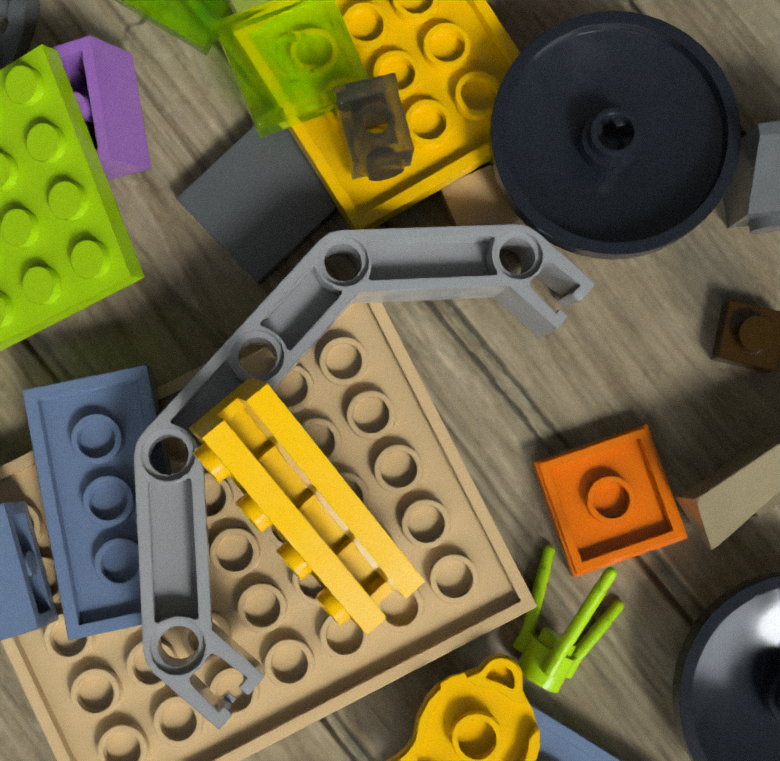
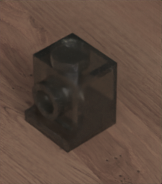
M390 73L333 87L334 115L352 180L366 176L370 181L387 180L402 173L404 167L411 166L414 145L398 93L396 74ZM382 124L387 126L380 133H372L366 129Z

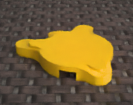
M492 654L477 667L452 674L438 682L426 694L416 713L411 738L406 746L385 761H536L540 749V730L536 723L534 711L523 691V673L518 663L508 655Z

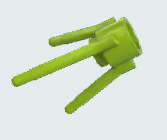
M546 545L542 551L531 591L537 607L526 612L522 629L512 646L522 653L518 665L522 670L523 676L550 692L558 693L566 677L572 679L580 662L621 613L624 603L619 599L613 601L577 645L574 644L617 576V570L614 567H607L597 583L594 584L563 635L547 627H543L539 636L536 635L535 630L555 553L552 545Z

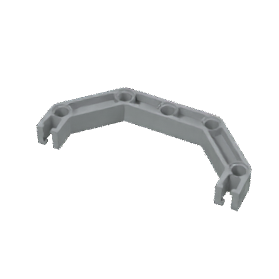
M506 224L353 229L328 233L314 245L141 434L135 446L134 471L142 638L146 664L160 680L217 729L220 730L232 716V703L236 700V697L227 690L219 699L194 674L202 667L206 658L211 654H215L242 673L243 682L239 685V688L247 695L265 677L263 665L213 622L205 469L192 453L201 443L188 428L249 377L268 383L274 391L351 304L493 297L538 338L557 330L568 316L562 310L554 312L531 288L530 281L536 277L561 296L558 302L564 307L574 302L579 303L593 288L595 283L534 229L524 225ZM500 250H510L517 255L521 263L520 274L510 273L502 266L499 258ZM332 256H344L354 265L356 275L352 280L338 281L327 273L324 261ZM251 345H262L268 348L274 356V368L261 376L247 373L240 366L238 359L242 350ZM177 438L187 445L189 452L188 462L178 473L171 475L163 474L153 464V450L163 439ZM184 626L194 632L199 646L189 657L183 659L173 658L162 647V634L169 628Z

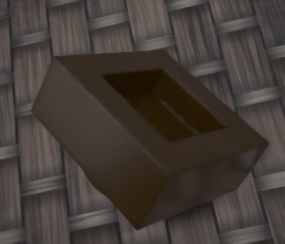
M733 300L723 303L711 360L766 373L777 371L780 357V311Z

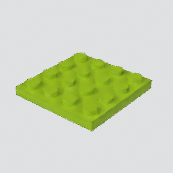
M43 44L0 70V351L145 278L58 50Z

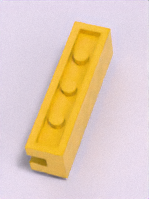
M249 377L188 428L201 443L192 452L218 483H221L226 477H230L244 494L235 504L261 533L271 526L284 543L276 550L277 554L301 581L309 574L314 577L323 588L315 596L316 600L339 626H342L350 619L368 635L386 618L385 614L377 606L393 590L407 599L425 582L268 383Z

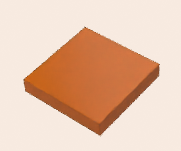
M642 424L531 462L570 575L573 577L688 538L647 424Z

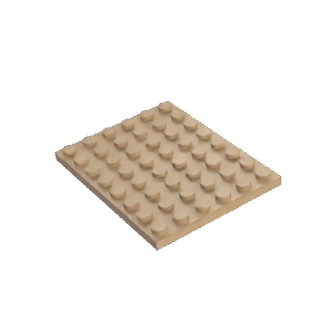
M382 302L351 304L276 387L274 392L425 582L407 599L393 590L377 606L385 614L386 618L368 635L350 619L342 626H339L316 600L315 596L323 588L314 577L309 574L301 581L277 554L276 550L284 543L271 526L261 533L235 504L244 494L228 476L221 483H218L205 469L213 622L263 665L265 677L249 695L239 688V685L243 682V674L215 654L209 655L202 667L194 673L219 699L227 690L236 697V700L232 703V716L220 730L160 680L148 667L143 652L142 625L68 641L34 452L32 450L0 466V504L19 501L27 502L59 620L40 629L1 640V643L57 761H241L537 607ZM262 345L248 346L242 350L238 358L243 370L251 375H265L275 366L273 354ZM205 364L156 388L160 413ZM167 438L166 444L172 474L178 473L188 462V448L180 439ZM184 626L169 628L162 634V647L173 658L183 659L189 657L199 646L197 636L192 630Z

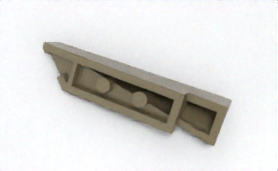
M780 427L718 465L719 470L675 497L707 549L712 550L719 546L751 516L759 517L780 504Z

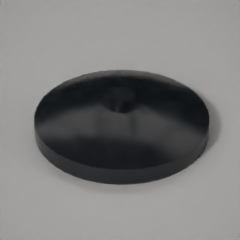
M622 11L596 12L566 20L550 28L532 41L512 63L499 87L493 106L489 129L490 158L498 186L510 207L525 225L537 231L549 243L581 256L611 260L629 259L659 251L677 242L696 228L715 209L726 193L738 162L741 137L740 118L736 99L722 69L706 49L690 35L665 21L643 14Z
M780 572L754 577L723 593L698 617L683 642L674 671L672 701L677 730L683 747L691 761H780Z

